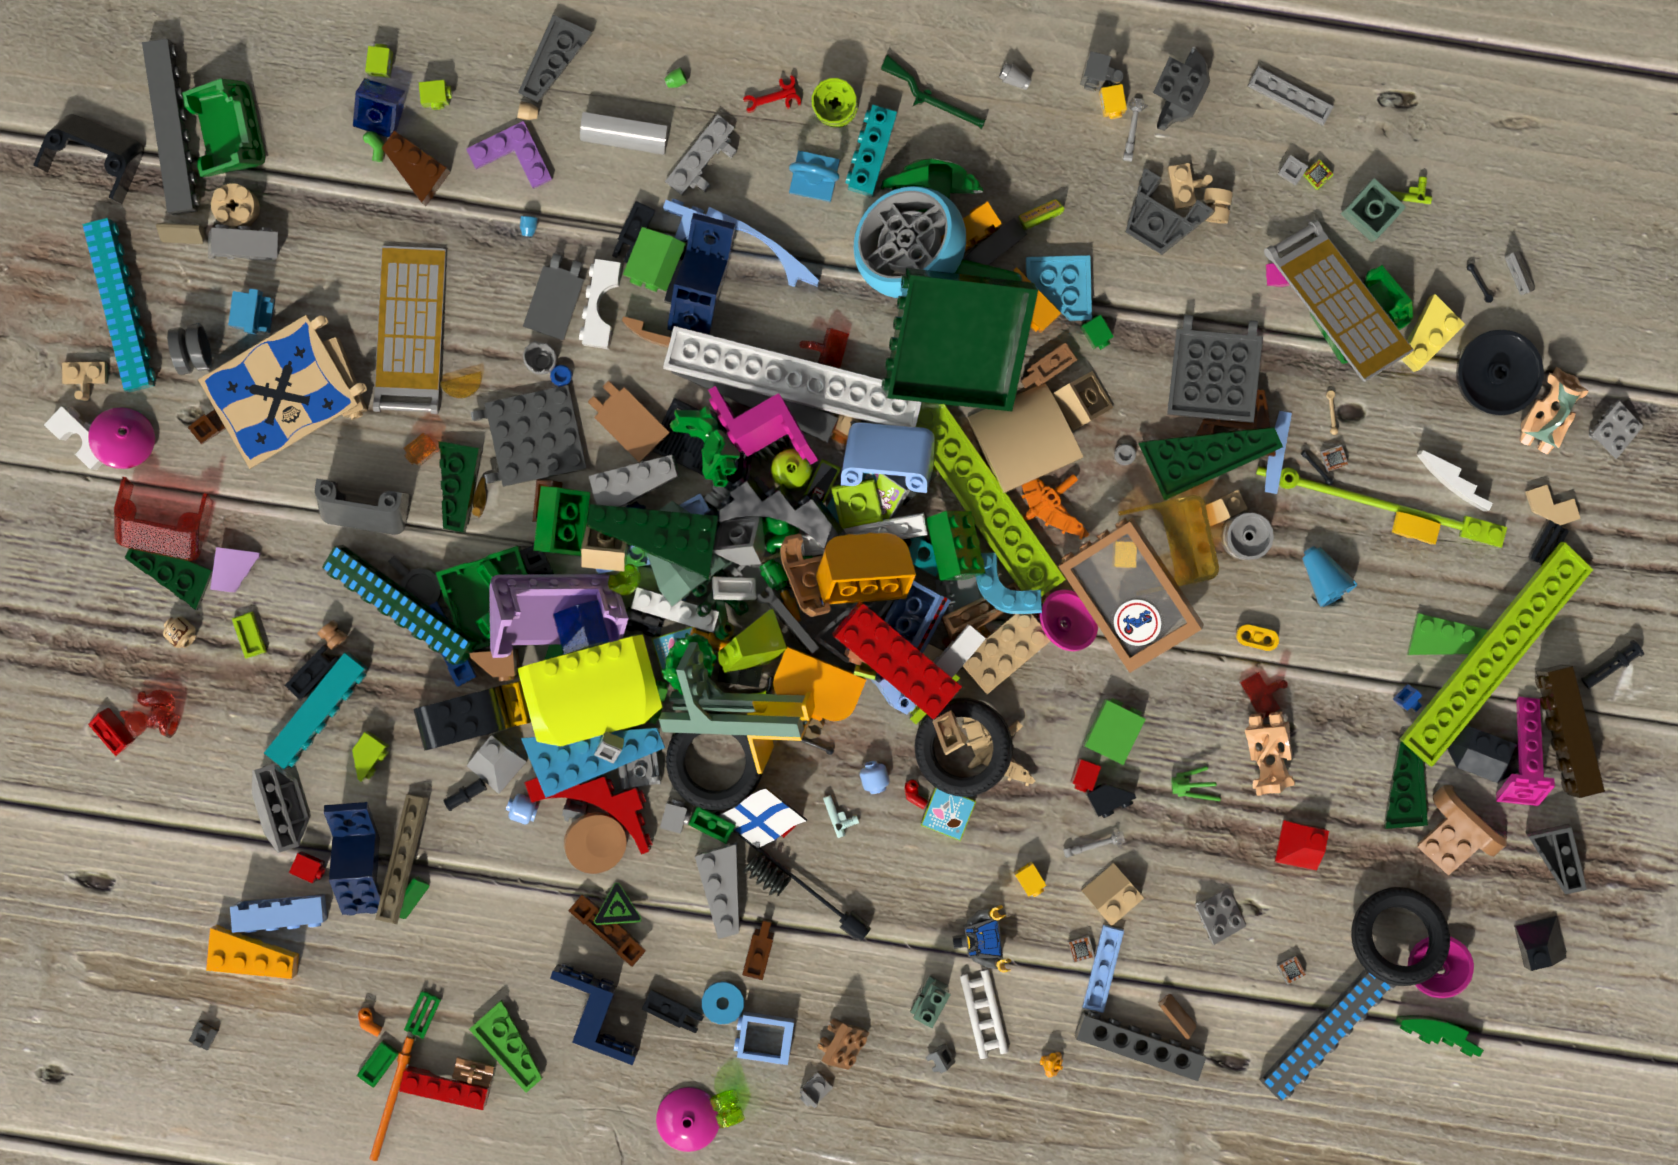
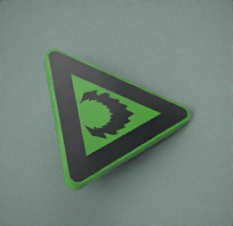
M615 883L597 914L594 923L596 925L640 922L641 916L620 884Z

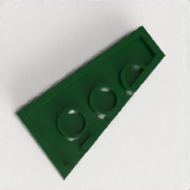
M438 441L441 458L439 463L442 477L440 482L443 496V529L466 533L481 449Z

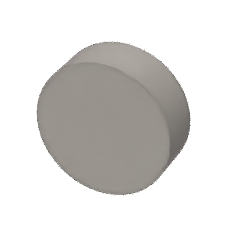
M1121 444L1114 451V459L1120 465H1129L1135 460L1136 451L1129 444Z

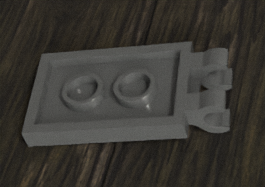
M553 253L550 267L543 266L523 327L564 341L585 280L579 278L583 268L581 262L574 260L571 271L560 268L563 257Z
M770 587L765 589L768 598H763L758 594L757 601L761 604H768L774 610V613L809 655L819 648L774 595Z

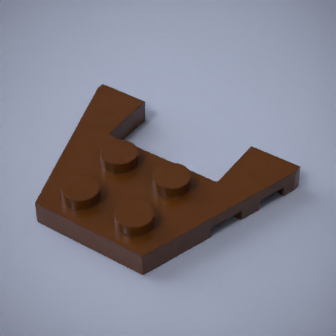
M1257 389L1254 423L1204 418L1196 435L1213 434L1214 426L1241 430L1270 427L1265 390ZM1274 451L1265 456L1275 457L1276 452Z

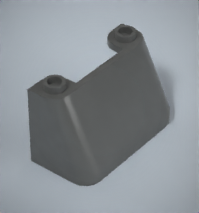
M316 478L315 496L321 519L325 523L391 535H398L405 530L411 494L386 491L380 496L378 506L345 501L346 494L338 490V482Z

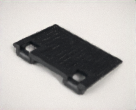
M673 398L661 423L670 434L653 451L664 457L674 455L676 463L704 476L701 452L704 447V441L699 437H691L689 433L675 432L670 426V423L676 419L674 412L677 408L680 410H700L679 399ZM721 423L722 431L727 432L726 428Z

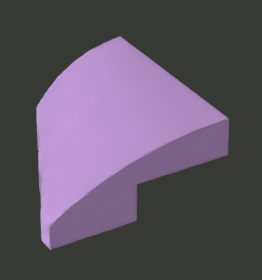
M216 547L210 590L236 592L244 577H247L255 561L260 558L261 553Z

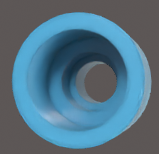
M520 217V230L523 236L533 237L537 229V217Z

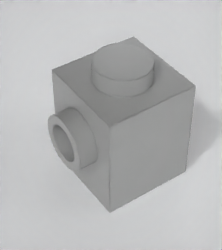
M672 799V802L668 801L666 803L660 826L661 829L681 834L683 826L688 825L691 813L687 812L688 806H684L685 802Z

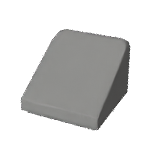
M605 732L594 755L614 764L623 749L624 739Z

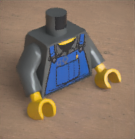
M998 905L993 909L978 910L967 920V924H964L965 935L952 937L954 949L967 947L968 957H971L974 962L987 968L998 969L1004 973L1011 971V969L1005 967V963H1010L1011 959L1001 960L1003 952L998 920L1006 915L998 913V910L1003 908L1002 905Z

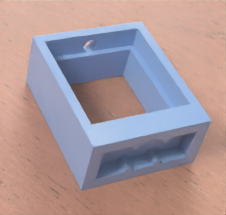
M744 1012L743 1017L738 1018L737 1030H741L740 1039L735 1038L734 1051H738L737 1058L788 1065L794 1019ZM748 1021L785 1027L780 1056L743 1051Z

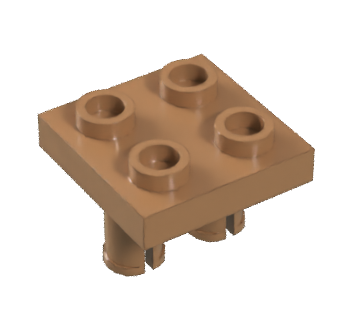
M834 1018L830 1022L834 1026L828 1025V1030L836 1034L832 1042L828 1038L823 1037L820 1040L823 1045L818 1043L817 1046L819 1050L825 1052L821 1061L830 1066L849 1070L855 1064L860 1049L866 1044L869 1032L864 1028L841 1023L838 1019Z

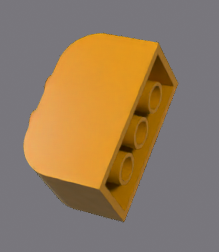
M890 533L847 534L832 538L826 545L816 574L823 604L827 602L829 604H840L859 601L906 599L916 576L907 544L900 537Z
M787 646L774 676L773 685L777 695H806L807 692H812L815 708L811 718L822 721V718L829 721H841L849 717L854 711L867 679Z

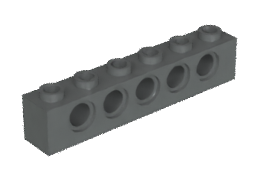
M1093 1011L1088 1013L1082 1012L1074 1035L1076 1040L1199 1081L1206 1060L1202 1049L1192 1045L1189 1048L1181 1046L1182 1042L1172 1038L1169 1041L1161 1039L1162 1035L1155 1032L1143 1033L1141 1028L1134 1025H1129V1027L1123 1026L1121 1021L1114 1018L1105 1020L1100 1018L1101 1014ZM1098 1026L1106 1027L1103 1035L1095 1034ZM1118 1033L1126 1034V1039L1123 1042L1115 1041ZM1145 1040L1146 1046L1143 1049H1137V1041ZM1159 1047H1166V1053L1163 1056L1156 1055V1050ZM1179 1054H1186V1060L1183 1063L1176 1062Z

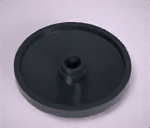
M1492 330L1472 339L1461 352L1456 367V380L1464 399L1476 410L1493 416L1509 415L1526 408L1538 395L1544 378V366L1537 348L1526 337L1510 330Z

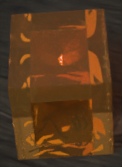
M424 432L403 448L406 451L404 455L412 465L415 463L418 466L424 464L440 451L428 434Z

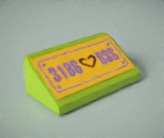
M1054 199L1019 215L1018 218L1023 229L1028 230L1061 215L1065 209L1057 199Z

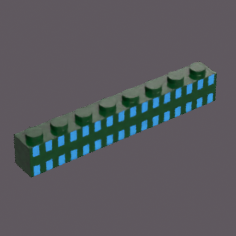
M345 545L334 546L324 562L322 568L328 571V576L336 580L339 579L344 583L346 589L357 592L361 595L360 598L364 602L375 605L381 614L389 615L394 619L396 625L401 628H407L411 631V635L414 638L425 641L429 644L428 647L432 651L443 654L445 660L453 665L465 663L478 643L476 639Z

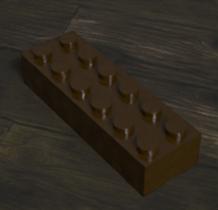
M1557 665L1537 670L1535 683L1537 688L1541 690L1542 697H1540V703L1547 713L1545 722L1548 730H1551L1552 733L1551 746L1558 756L1556 765L1558 770L1562 772L1563 780H1561V785L1564 792L1577 798L1605 792L1573 666Z

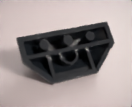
M1466 725L1447 748L1456 768L1495 783L1510 777L1511 774L1519 772L1518 745Z

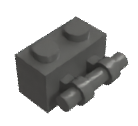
M1090 51L1080 85H1083L1084 89L1093 92L1096 89L1100 90L1105 81H1108L1110 86L1120 85L1123 79V72L1109 67L1111 56Z

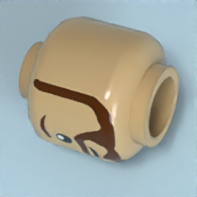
M172 617L164 624L163 636L174 647L187 648L194 642L196 638L195 627L184 617Z

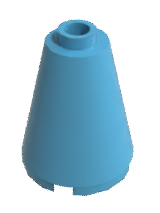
M1313 546L1304 552L1305 556L1302 559L1320 607L1333 603L1340 599L1343 594L1349 593L1357 587L1355 580L1321 547L1316 549Z

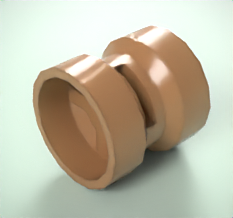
M334 620L326 624L317 633L321 639H326L327 646L331 650L348 637L344 631L338 629V624Z

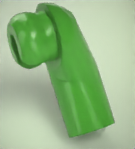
M366 132L363 135V140L373 148L372 161L383 162L384 151L382 147L385 144L376 132Z

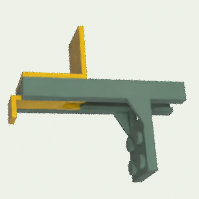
M690 642L676 669L683 695L679 691H672L669 700L674 703L672 706L673 710H688V713L662 712L659 722L662 732L747 735L757 773L762 774L774 748L773 740L801 741L813 714L815 704L812 692H807L806 695L724 693L708 677V670L704 666L703 653L699 649L698 642ZM706 711L749 713L747 715L708 714Z

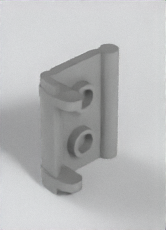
M657 752L618 767L621 789L661 784Z

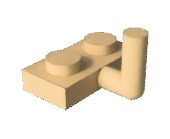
M1190 163L1169 166L1167 169L1174 210L1193 207L1196 203L1194 189L1207 187L1213 180L1212 176L1206 175L1203 179L1192 180Z
M62 362V384H81V391H76L74 396L76 399L87 401L90 398L89 384H108L107 362Z

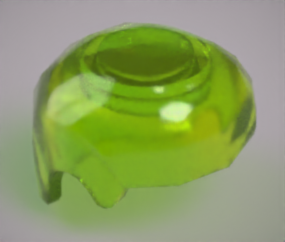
M627 564L625 571H619L617 575L609 576L607 585L615 593L624 596L629 595L637 589L641 580V573L635 565Z

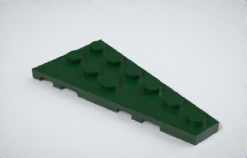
M1274 427L1138 442L1164 501L1283 448Z

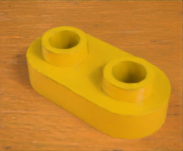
M1245 624L1236 631L1237 641L1244 646L1272 651L1279 644V637L1273 630ZM1245 631H1248L1250 633V637L1248 639L1243 638V633ZM1264 637H1270L1269 644L1264 643Z

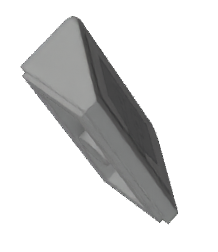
M1516 251L1505 256L1519 294L1522 296L1534 291L1535 287L1521 253Z

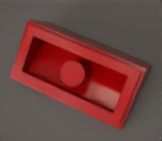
M110 708L99 712L88 724L115 757L135 741V737Z

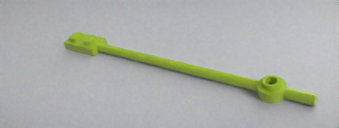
M1258 466L1256 474L1266 477L1267 468ZM1284 468L1281 471L1279 486L1283 489H1292L1297 485L1392 512L1411 514L1460 530L1459 537L1498 548L1503 546L1507 531L1505 526L1469 516H1464L1463 522L1300 478L1297 471L1293 468ZM1287 474L1292 476L1291 482L1285 480Z

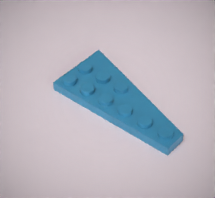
M658 728L612 732L611 734L624 739L623 749L614 764L594 755L603 735L562 747L537 742L536 737L521 738L544 795L547 798L666 748Z

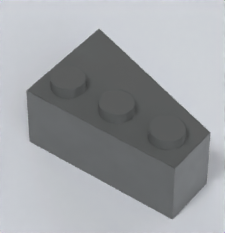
M1569 824L1526 833L1565 895L1587 890L1572 827Z

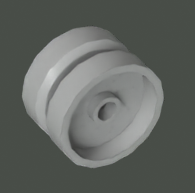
M1256 513L1234 515L1226 521L1221 531V544L1225 551L1233 558L1240 560L1258 559L1264 556L1271 548L1274 539L1273 529L1269 521ZM1247 532L1250 535L1249 540L1245 538Z

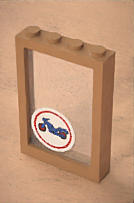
M1133 517L1128 521L1126 518L1120 520L1115 524L1116 528L1110 532L1108 529L1097 535L1098 539L1093 543L1090 540L1079 547L1080 551L1073 554V552L1066 554L1061 558L1062 562L1058 566L1129 673L1199 632L1204 626V623Z

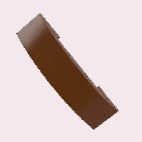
M215 409L207 415L204 414L188 426V429L201 445L226 429Z
M582 894L568 911L583 925L586 924L611 946L617 955L633 967L646 952V949L620 924L596 925L594 920L601 908Z

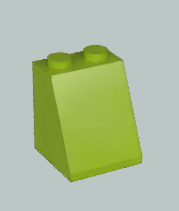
M768 610L718 652L719 663L722 665L724 673L767 665L787 649L774 610Z

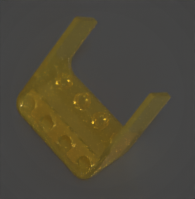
M1191 495L1118 512V516L1148 509H1155L1161 513L1175 571L1174 580L1178 586L1211 580L1218 575L1219 564L1205 502L1200 496ZM1162 585L1137 590L1135 593L1137 596L1165 589Z

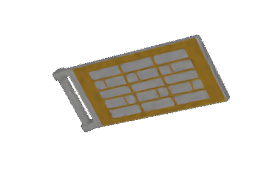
M1315 219L1309 222L1307 227L1275 246L1270 245L1264 249L1265 256L1275 264L1363 382H1366L1414 351L1325 234L1318 220ZM1312 233L1318 236L1284 257L1279 258V252Z
M382 246L373 401L374 412L398 410L431 412V414L439 413L446 249ZM381 396L432 397L431 403L382 401Z

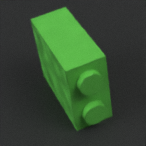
M642 227L623 275L630 278L629 282L641 287L642 284H645V288L657 292L658 289L667 291L685 243L672 236Z
M1111 698L1110 701L1105 699L1083 746L1124 765L1146 719L1141 717L1143 713L1132 707L1130 710L1122 707V702Z

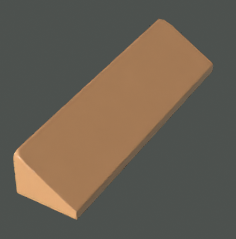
M1015 582L1005 586L1010 590L1021 591ZM982 597L943 616L942 621L950 639L954 640L967 625L977 629L1008 613L996 609L995 606Z

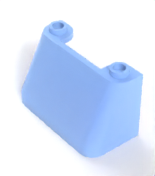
M862 422L852 424L849 429L845 449L841 485L856 486L860 484L863 472L906 476V486L911 491L927 493L934 466V434L929 429Z

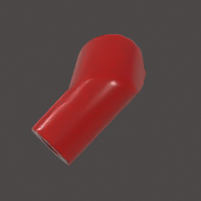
M913 779L907 781L904 786L906 799L919 808L924 809L928 800L919 795L918 782Z

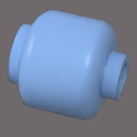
M877 761L865 763V767L859 773L864 790L870 791L871 794L885 791L887 789L886 786L890 783L886 766L877 763Z
M517 794L514 799H509L506 810L509 811L510 820L526 825L530 821H534L539 806L536 805V802H531L530 797Z

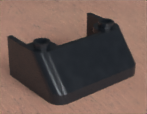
M75 114L66 115L47 132L33 166L48 173L56 152L63 150L69 139L107 154L104 163L105 170L108 174L117 177L109 198L123 204L144 154L142 144Z

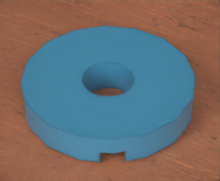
M727 981L711 984L705 990L702 998V1010L705 1016L711 1022L717 1024L734 1022L741 1015L744 1008V997L741 990L735 984ZM721 997L727 998L729 1001L728 1007L720 1008L717 1005V1000Z

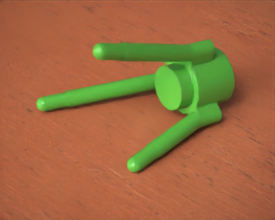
M1208 766L1184 773H1176V777H1171L1172 793L1178 794V797L1187 796L1214 801L1221 800L1220 797L1186 792L1190 791V788L1217 785L1216 782L1189 783V778H1185L1208 770Z

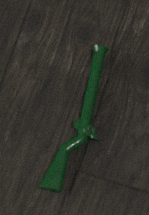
M887 54L881 70L908 82L911 93L916 98L913 106L922 105L926 102L970 122L982 130L987 118H979L931 96L932 92L928 89L924 92L920 91L915 77Z

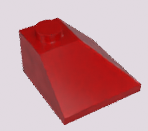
M1283 820L1274 862L1317 870L1326 851L1329 830Z

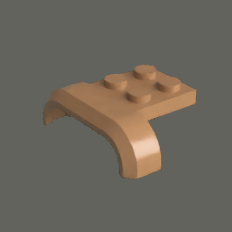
M801 533L786 536L780 549L781 560L801 610L810 617L829 613L831 610L829 603L822 604L820 601L822 597L816 577L822 556L803 560L801 552L803 538Z
M1444 785L1433 795V801L1446 818L1417 844V847L1447 875H1450L1479 848L1490 856H1496L1507 846V835L1501 836L1457 796L1452 785Z

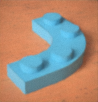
M981 553L984 560L985 574L976 576V581L984 599L995 606L996 609L1009 614L1042 613L1041 590L1014 591L1004 587L998 579L996 553Z

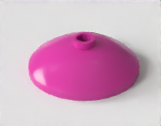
M112 408L102 412L94 419L89 428L88 442L92 453L100 462L112 468L128 469L142 464L151 455L155 445V433L149 420L141 413L129 408ZM124 430L126 434L120 435L118 432Z
M1058 590L1051 593L1043 601L1040 622L1044 633L1052 643L1067 651H1081L1093 643L1097 636L1098 625L1076 592Z
M1429 937L1421 940L1414 946L1408 958V966L1417 964L1425 956L1429 945ZM1450 937L1449 953L1441 967L1445 972L1443 974L1436 973L1430 979L1416 984L1415 986L1421 992L1436 998H1449L1467 988L1473 977L1474 962L1471 953L1463 943Z
M694 1087L676 1089L669 1093L659 1105L656 1115L657 1129L662 1139L676 1150L684 1152L700 1150L712 1142L719 1130V1108L714 1099L701 1089ZM688 1119L691 1121V1125L686 1126L683 1121Z

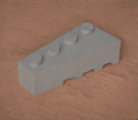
M737 842L695 855L718 939L740 932Z

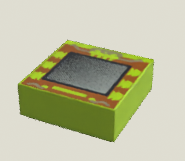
M1320 159L1303 174L1316 190L1334 175Z

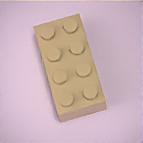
M1013 614L986 637L963 667L980 688L988 694L1048 644L1050 640L1032 614Z

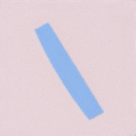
M1279 411L1275 430L1283 448L1275 451V457H1268L1265 492L1278 493L1292 415L1289 412Z

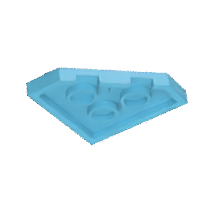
M1090 255L1026 257V277L1035 284L1037 289L1069 321L1092 320Z

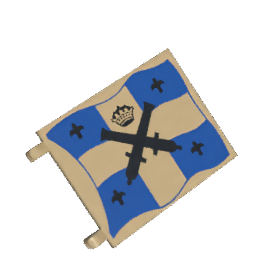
M305 315L198 379L249 469L359 404L355 397L367 391L364 383H358L351 389L348 387L316 330L328 324L326 316L321 315L310 321L308 315Z

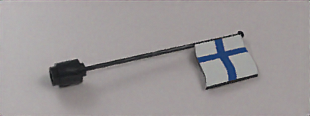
M767 787L752 793L736 807L721 814L720 812L714 813L735 824L734 833L759 853L764 854L774 865H777L779 869L840 916V928L860 942L871 930L868 922L853 910L850 913L847 911L844 914L841 913L760 848L777 839L791 827L806 822L807 819Z

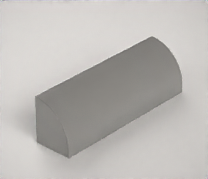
M583 112L580 140L665 155L669 129L665 125Z

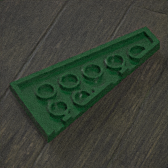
M590 504L587 520L589 528L624 541V543L630 546L633 545L646 553L671 564L679 565L687 571L695 572L710 580L718 516Z

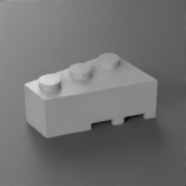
M215 225V228H211L208 233V259H215V256L227 257V259L276 260L278 232H272V228L261 227L259 231L251 230V227L237 226V229H229L228 225Z

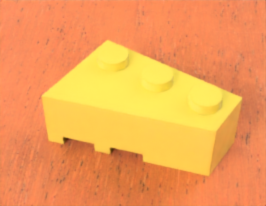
M1436 294L1428 298L1407 340L1414 351L1401 359L1413 372L1420 370L1465 325Z

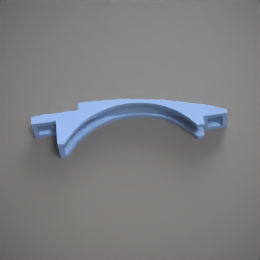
M679 200L665 201L664 211L682 217L675 238L684 243L688 240L693 213L735 224V230L755 236L772 249L784 267L790 286L795 287L797 280H801L818 287L819 280L803 264L776 242L744 222L711 207L708 208L705 215L703 214L704 210L694 206L689 209L684 207V203Z

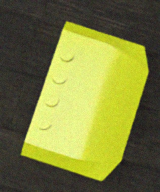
M643 634L518 668L536 741L562 747L602 736L605 732L612 733L645 724L656 712L663 708Z

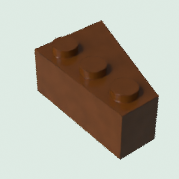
M393 131L382 149L421 203L426 207L448 177L450 171L396 131Z

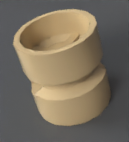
M1219 188L1205 189L1204 202L1215 211L1205 221L1221 224L1228 223L1230 210L1227 207L1232 203L1233 192Z

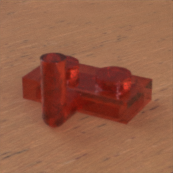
M827 328L823 344L802 340L799 345L802 349H812L821 352L819 364L840 369L849 334L833 328Z
M1259 672L1239 682L1257 714H1262V719L1280 709L1271 693L1280 688L1285 689L1288 686L1287 681L1281 679L1267 686Z

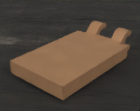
M608 381L603 388L611 396L603 404L594 396L588 401L598 412L594 418L641 463L670 432L625 387L619 391Z

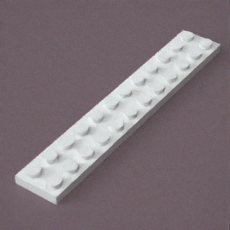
M676 326L673 328L663 369L771 397L779 393L783 400L875 424L916 427L922 403L888 399L881 388V379Z

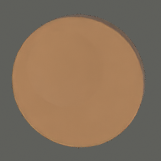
M601 812L588 813L577 818L567 829L564 837L565 854L576 869L589 874L602 873L613 868L623 857L626 850V835L622 826L614 817Z

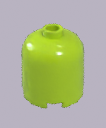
M786 449L778 453L772 462V478L776 485L780 486L783 484L790 492L799 491L810 482L813 475V465L809 463L807 458L802 460L796 449Z

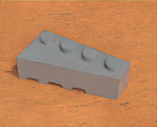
M668 455L590 475L589 479L596 505L624 507L680 477L675 456Z

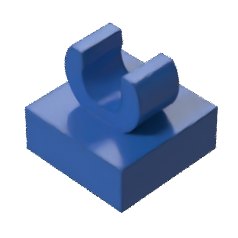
M1408 684L1393 698L1397 705L1407 711L1413 708L1417 712L1422 707L1418 702L1422 697L1421 693Z

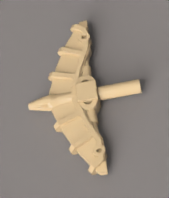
M963 717L964 725H962V729L966 728L969 739L967 745L972 746L975 754L968 768L971 770L980 764L988 766L993 755V742L988 730L980 722ZM1018 720L1009 727L1011 736L1023 727ZM1013 758L1011 759L1010 766L1005 774L1008 780L1015 779L1026 782L1025 786L1033 784L1036 780L1029 774L1028 770Z

